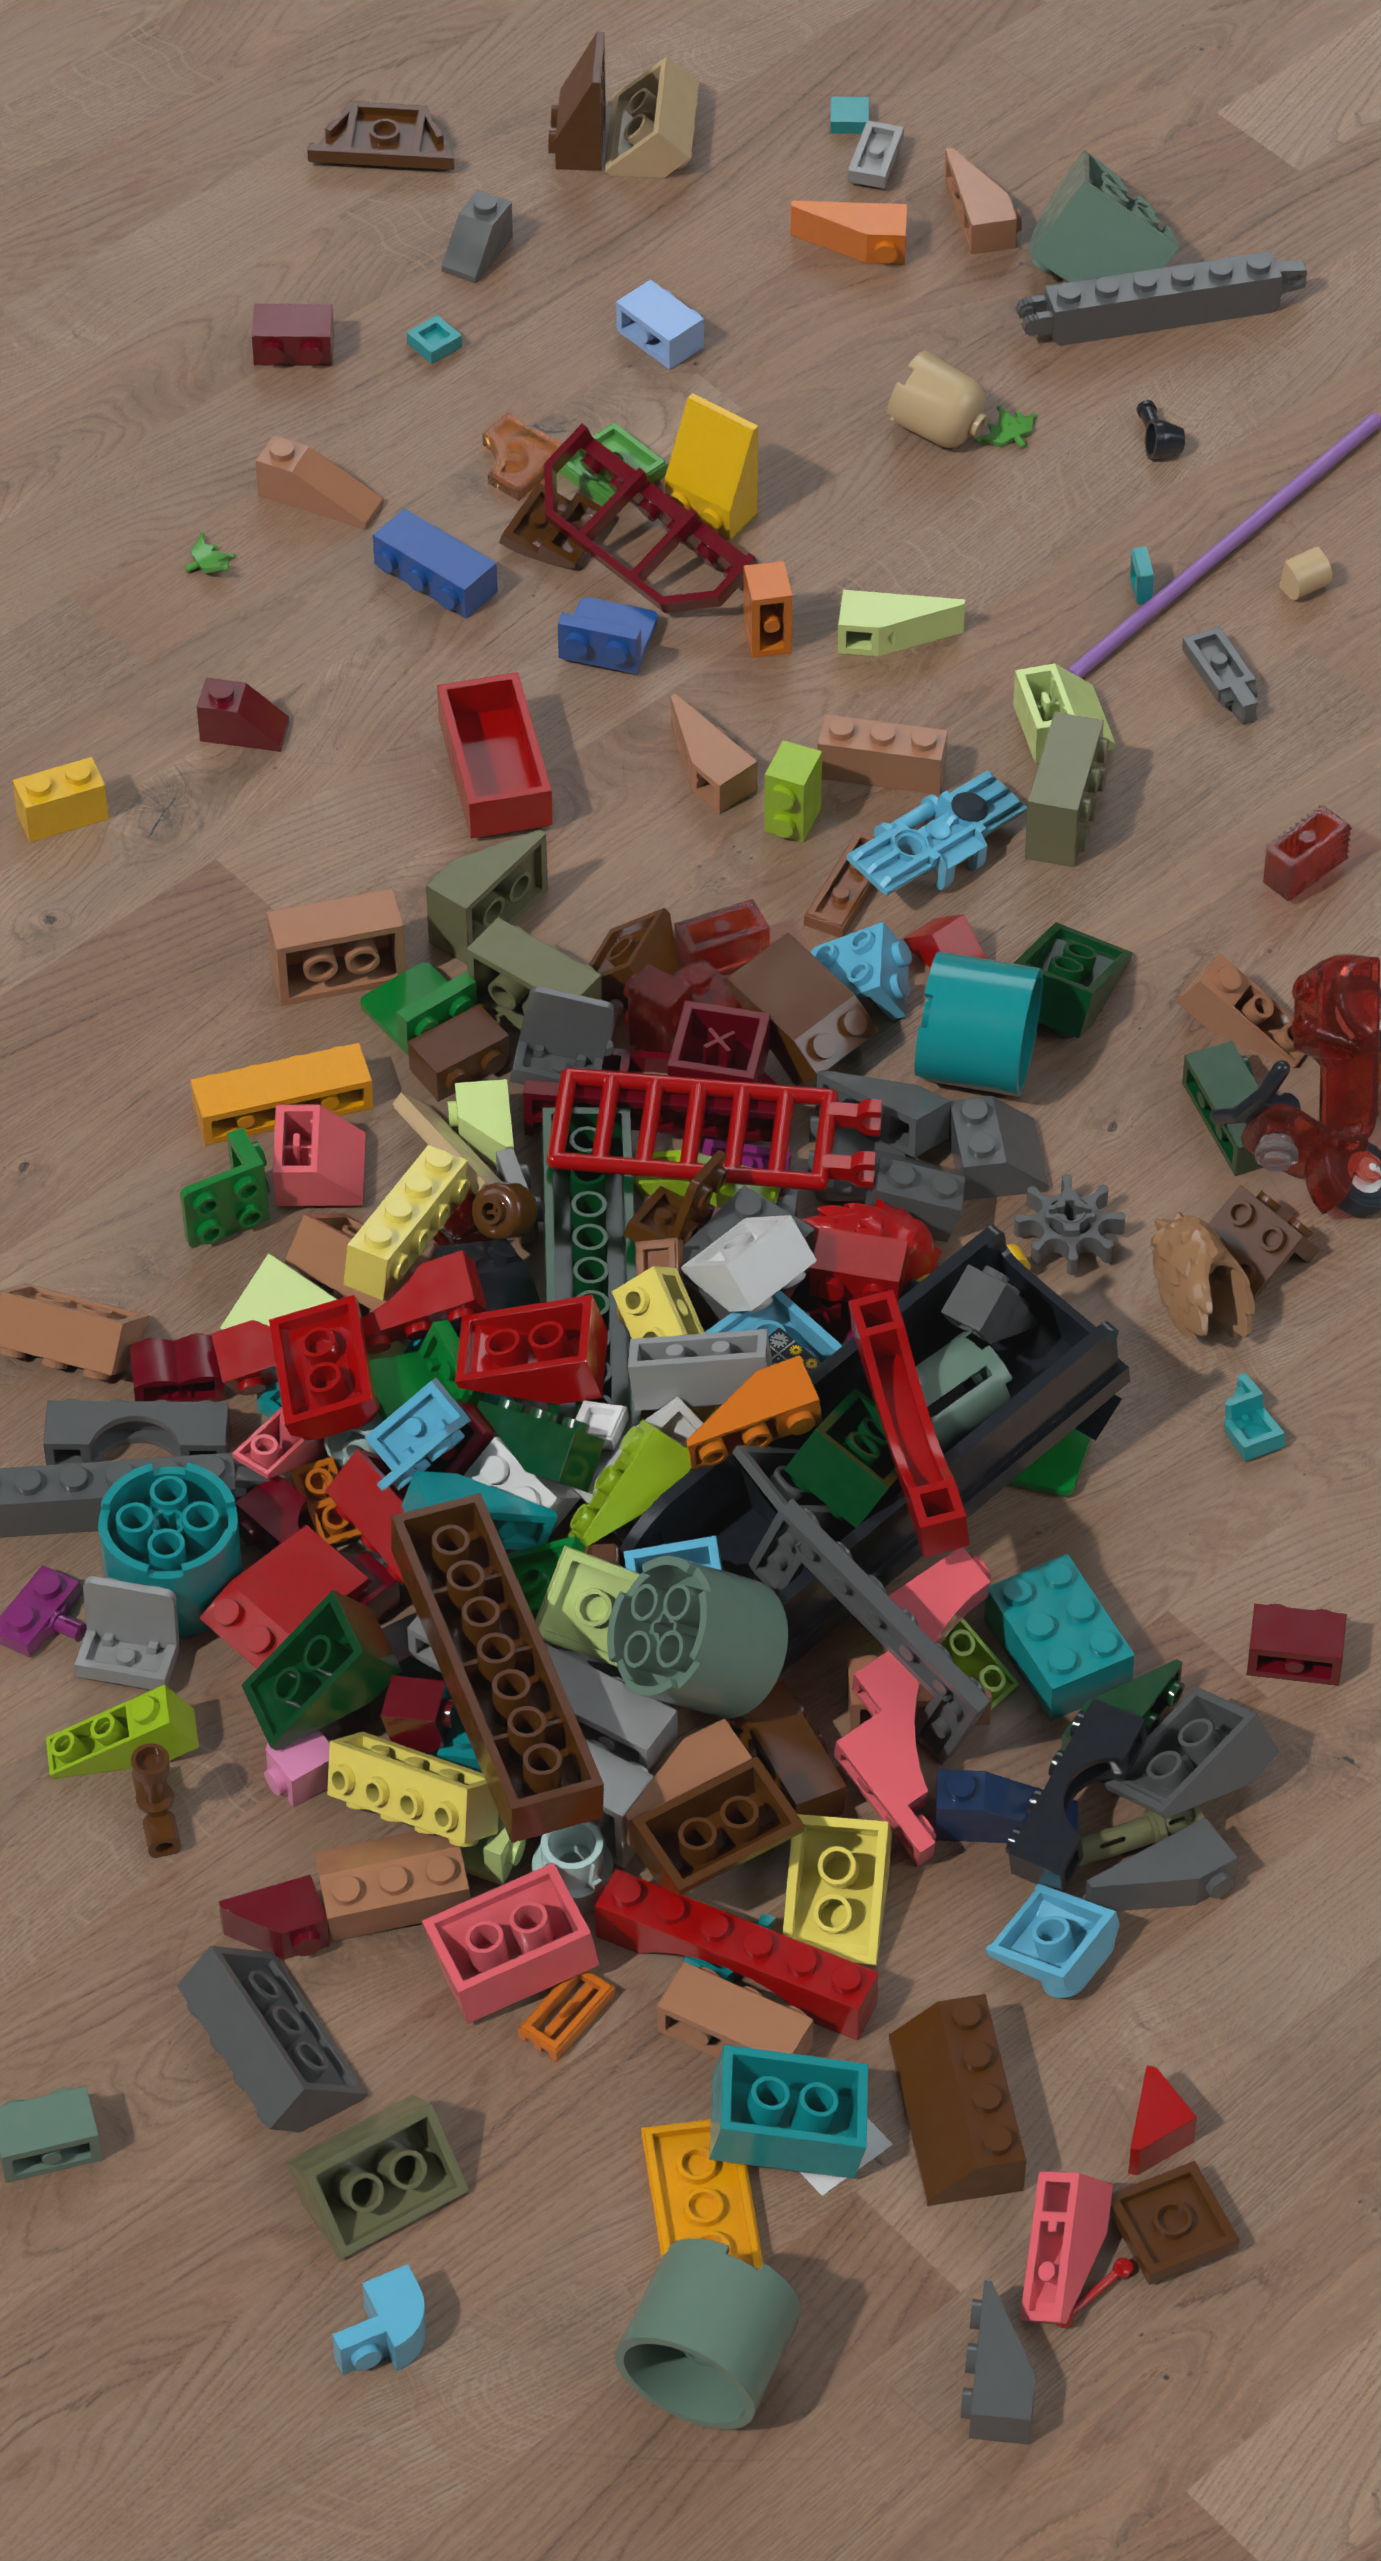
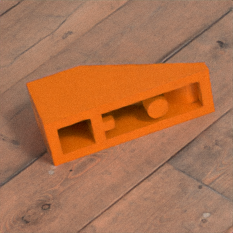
M791 200V235L864 263L905 265L907 204Z

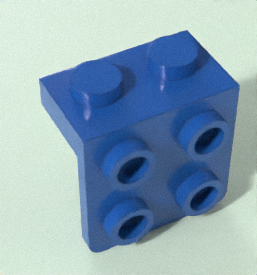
M584 597L579 601L574 615L562 612L558 621V658L637 674L658 623V615L655 611Z

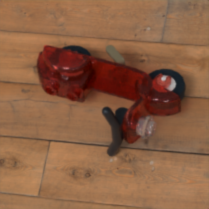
M1340 954L1318 962L1304 974L1299 975L1292 988L1294 1019L1291 1033L1294 1036V1050L1311 1056L1320 1065L1319 1121L1301 1110L1300 1102L1293 1094H1276L1290 1072V1065L1285 1060H1278L1274 1063L1259 1088L1236 1106L1216 1108L1211 1112L1210 1116L1212 1122L1216 1125L1246 1124L1240 1136L1242 1145L1255 1155L1257 1163L1266 1170L1272 1172L1282 1171L1288 1175L1305 1179L1307 1191L1312 1202L1322 1215L1337 1206L1340 1210L1351 1216L1366 1217L1381 1210V1150L1368 1142V1138L1375 1129L1378 1106L1381 1104V1083L1379 1084V1052H1381L1379 957L1357 954Z

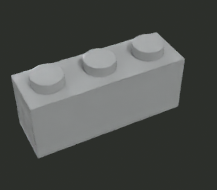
M767 1329L630 1339L628 1372L635 1411H658L676 1397H679L687 1407H710L723 1404L757 1370L773 1365Z

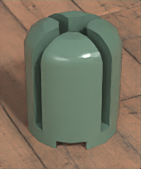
M970 1331L962 1332L952 1339L950 1343L915 1366L927 1406L962 1383L967 1389L966 1392L954 1399L953 1402L930 1417L943 1455L1010 1400L1006 1383L1012 1380V1376L1003 1361L989 1345L981 1350L975 1343L965 1338L972 1333Z

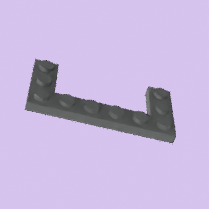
M791 1499L779 1509L747 1566L776 1594L797 1578L805 1566L933 1696L915 1723V1738L943 1765L957 1752L991 1700L985 1695L982 1685L975 1678L966 1676L956 1666L947 1649L941 1644L933 1642L919 1628L916 1618L906 1609L900 1608L886 1594L881 1582L874 1576L867 1575L853 1561L850 1551L842 1543L834 1541L820 1527L816 1516L810 1510L801 1508Z

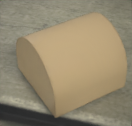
M1317 546L1286 560L1280 580V589L1291 600H1297L1329 585L1332 582L1333 573L1326 555Z

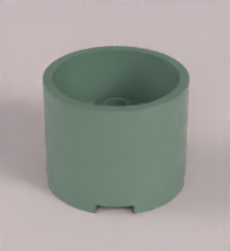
M660 1556L642 1565L643 1572L634 1581L628 1592H619L612 1608L608 1625L607 1648L609 1661L616 1662L621 1677L625 1682L623 1687L637 1695L720 1718L739 1717L756 1708L774 1687L781 1673L787 1652V1619L783 1605L776 1593L762 1582L675 1556Z
M682 2239L672 2243L668 2251L662 2256L616 2348L615 2362L626 2382L642 2397L665 2412L704 2427L737 2429L747 2425L753 2419L796 2330L798 2317L802 2311V2304L792 2286L767 2264L764 2263L758 2270L746 2262L728 2255L730 2251L729 2245L705 2239Z

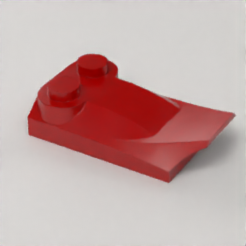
M355 1294L269 1319L284 1422L291 1436H298L309 1441L318 1440L362 1427L370 1423L377 1416L380 1410V1402L374 1391L361 1313Z

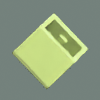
M1055 663L1015 670L1013 706L1035 763L1040 762L1054 712L1104 720L1103 738L1109 739L1108 750L1115 749L1114 738L1092 684Z

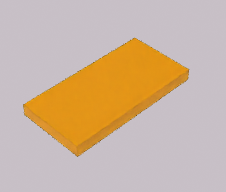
M711 2119L641 2128V2139L660 2257L662 2258L670 2245L675 2241L682 2239H705L729 2245L730 2251L728 2255L742 2260L759 2270L760 2266L763 2265V2258L747 2165L709 2160Z

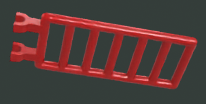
M572 1067L565 1068L561 1072L546 1157L547 1165L550 1168L692 1180L705 1165L697 1163L706 1099L707 1096L733 1098L725 1152L727 1157L723 1165L724 1168L728 1169V1175L724 1183L822 1191L826 1189L829 1179L850 1181L858 1187L871 1189L874 1187L876 1152L860 1151L852 1156L832 1154L835 1127L856 1128L865 1135L880 1136L882 1100L866 1099L859 1104L839 1102V1095L835 1090L826 1088ZM576 1085L602 1087L592 1154L565 1152ZM620 1089L646 1091L636 1158L609 1156ZM663 1093L689 1095L680 1162L653 1160ZM751 1100L777 1102L768 1169L741 1167ZM794 1103L820 1106L812 1173L785 1171Z

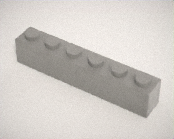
M417 1615L407 1628L409 1656L441 1672ZM543 1640L584 1738L588 1741L595 1740L602 1743L610 1753L627 1762L639 1763L651 1774L678 1738L677 1710L672 1708L669 1703L628 1691L623 1687L625 1682L622 1678L610 1677L593 1668L584 1659L576 1656L571 1657L553 1648L546 1640Z

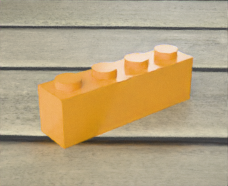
M359 1043L336 1046L327 1050L295 1055L286 1059L259 1065L254 1064L245 1068L190 1079L193 1109L205 1146L227 1141V1133L242 1127L248 1136L274 1131L276 1105H321L338 1116L374 1109L372 1080Z

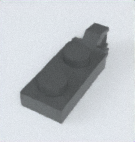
M1218 626L1183 637V652L1217 702H1220L1224 708L1231 706L1233 714L1241 724L1257 720L1256 706H1258V701L1256 697H1258V691L1255 687L1256 678L1221 627Z

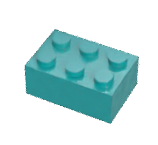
M1068 1553L989 1586L988 1596L985 1599L984 1620L1049 1721L1079 1710L1087 1701L1133 1680L1134 1653Z
M723 2045L712 2075L709 2160L854 2179L867 2148L868 2064Z

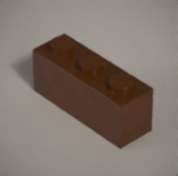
M784 1682L775 1684L767 1697L756 1708L747 1714L731 1718L730 1726L752 1758L755 1756L759 1758L797 1814L836 1817L843 1814L846 1793L849 1792L846 1774L840 1766H834L828 1756L827 1745L819 1731L814 1732L807 1721L803 1703L797 1696L792 1697Z

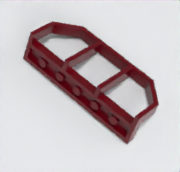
M583 423L544 463L545 515L549 523L664 613L721 607L737 589H741L744 586V566L758 564L756 557L750 552L747 555L743 554L703 523L697 511L692 507L689 510L685 509L650 482L644 470L640 467L637 470L633 469L593 438L588 427ZM578 451L582 456L580 464L584 469L596 478L601 474L610 481L608 485L615 492L580 531L558 515L557 473ZM631 499L638 503L637 508L646 518L652 522L659 519L666 525L665 529L667 531V534L632 571L593 542L598 534ZM686 541L696 548L694 552L704 563L710 567L717 564L724 570L723 574L726 578L712 591L662 596L644 582L679 544H684Z
M613 1048L611 1055L604 1056L602 1068L620 1069L621 1072H630L632 1070L668 1073V1062L671 1053ZM765 1072L763 1073L761 1083L777 1084ZM525 1080L523 1090L525 1135L533 1136L535 1122L542 1123V1108H555L558 1082ZM576 1085L573 1107H599L602 1087ZM620 1089L617 1107H630L631 1130L640 1131L646 1091ZM663 1093L657 1132L684 1134L689 1095ZM707 1096L701 1136L728 1138L733 1098ZM750 1101L745 1140L772 1141L777 1102Z

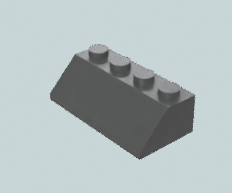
M210 1946L177 1985L188 2002V2010L201 2022L210 2036L212 2047L223 2056L234 2073V2081L247 2093L257 2109L258 2118L269 2129L303 2132L363 2101L368 2095L274 1952Z

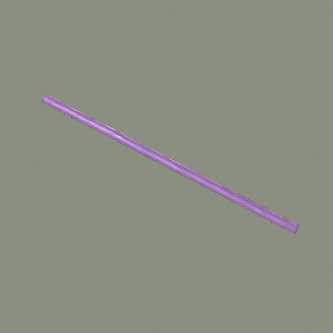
M1371 413L1066 670L1080 678L1085 676L1381 426V417L1377 413Z

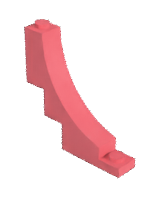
M962 1547L888 1596L900 1608L906 1609L916 1618L919 1628L933 1642L941 1644L953 1627L969 1611L987 1598L991 1575L980 1557L977 1555L971 1557L966 1549ZM887 1651L854 1673L852 1690L873 1717L836 1741L834 1757L881 1820L890 1823L893 1828V1836L915 1865L919 1867L933 1857L936 1844L933 1840L936 1838V1833L929 1821L922 1814L918 1816L914 1814L925 1806L928 1794L920 1769L915 1738L916 1700L921 1684Z

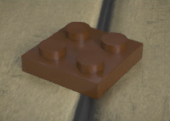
M1195 2161L1112 2193L1110 2215L1149 2285L1238 2250L1239 2238Z

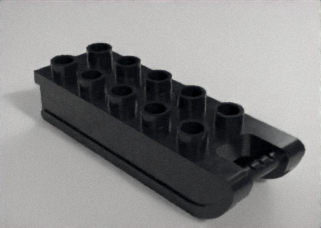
M993 1224L980 1232L897 1301L915 1366L950 1343L956 1336L966 1332L951 1324L941 1311L968 1264L980 1271H983L985 1266H989L1010 1279L1008 1283L1020 1291L1019 1296L1031 1303L1029 1310L1039 1321L1036 1328L992 1344L972 1334L965 1337L975 1343L981 1350L989 1345L1003 1361L1012 1376V1380L1006 1383L1010 1400L944 1454L949 1470L954 1477L966 1518L971 1516L1130 1382L1129 1367L1118 1358L1117 1337L1119 1330L1108 1321L1101 1323L1098 1327L1088 1321L1018 1261L1006 1245L1005 1233ZM854 1337L808 1374L820 1400L822 1422L854 1388L874 1402ZM963 1383L927 1406L930 1417L967 1391ZM819 1425L814 1426L804 1434H791L772 1441L767 1446L802 1447ZM735 1455L727 1457L720 1464L696 1468L689 1471L661 1494L633 1526L619 1548L621 1567L626 1568L624 1551L716 1536L723 1571L762 1582L747 1565L778 1510ZM900 1480L873 1510L875 1513L840 1541L850 1551L853 1561L867 1575L877 1578L884 1588L923 1556ZM806 1566L797 1578L776 1594L783 1605L788 1625L787 1652L780 1675L853 1615Z

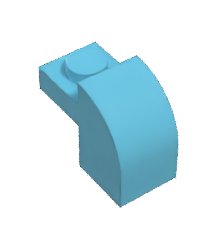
M408 2264L362 2283L364 2308L370 2319L332 2334L334 2359L342 2375L354 2370L363 2371L370 2369L387 2356H389L396 2372L413 2362L421 2352L426 2338L424 2297Z

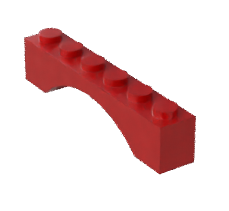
M461 1250L420 1264L408 1282L389 1301L368 1315L361 1317L368 1354L385 1352L391 1348V1343L395 1341L424 1339L433 1322L449 1320L453 1327L461 1326L462 1316L488 1312L475 1261ZM250 1320L211 1333L222 1382L233 1392L244 1396L254 1395L264 1391L266 1385L278 1381L270 1326Z
M892 1289L850 1300L848 1303L853 1336L923 1556L928 1557L969 1546L967 1518L954 1477L942 1453L927 1409L894 1291Z
M615 1869L595 1904L596 1937L638 1954L655 1952L679 1954L702 1959L728 1968L776 1993L792 2006L803 2011L807 2017L812 2018L814 2024L858 2041L877 2005L878 1972L684 1895L679 1896L661 1886Z

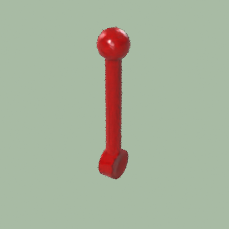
M1118 2258L1113 2264L1112 2271L1076 2301L1067 2323L1056 2324V2326L1064 2329L1070 2327L1074 2320L1073 2317L1117 2279L1129 2278L1133 2271V2263L1128 2258Z

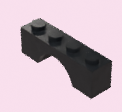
M1093 1698L1086 1712L1080 1711L1076 1715L1070 1729V1737L1072 1738L1065 1751L1059 1749L1054 1755L1048 1771L1050 1778L1044 1789L1037 1788L1033 1793L1027 1808L1029 1816L1022 1828L1016 1827L1012 1831L1005 1850L1009 1854L1011 1874L1036 1885L1039 1883L1061 1892H1065L1084 1857L1082 1837L1072 1827L1066 1817L1072 1800L1082 1789L1094 1782L1104 1779H1126L1147 1741L1145 1719L1096 1698Z

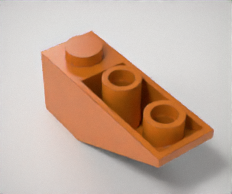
M800 1355L757 1370L686 1440L692 1470L702 1466L720 1464L727 1457L734 1455L732 1451L737 1445L766 1447L772 1441L791 1434H804L814 1426L822 1423L820 1400Z

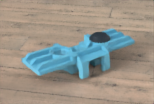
M987 770L950 793L947 791L943 792L939 798L932 794L926 796L921 800V805L893 822L879 824L874 829L875 838L848 853L846 860L886 896L932 870H935L938 876V880L935 883L937 889L943 890L952 884L955 867L962 861L970 857L967 865L971 871L981 867L985 863L987 843L984 837L1025 813L1028 807ZM925 821H930L928 824L921 827L920 829L914 830L915 827L919 826Z

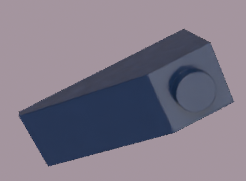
M938 1769L935 1840L1007 1843L1012 1831L1016 1827L1022 1828L1029 1816L1027 1814L1028 1804L1037 1788L986 1771ZM1072 1800L1066 1817L1077 1832L1078 1801Z

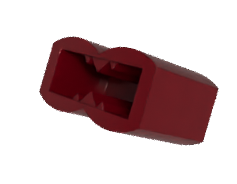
M194 1333L175 1341L152 1337L129 1345L135 1401L200 1402L210 1400L217 1402L225 1398V1386L222 1382L211 1335Z

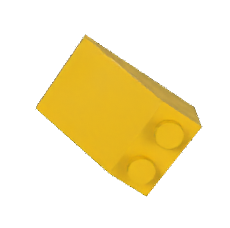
M692 393L687 398L667 468L665 493L685 509L689 510L692 507L697 511L703 523L729 541L758 513V425Z

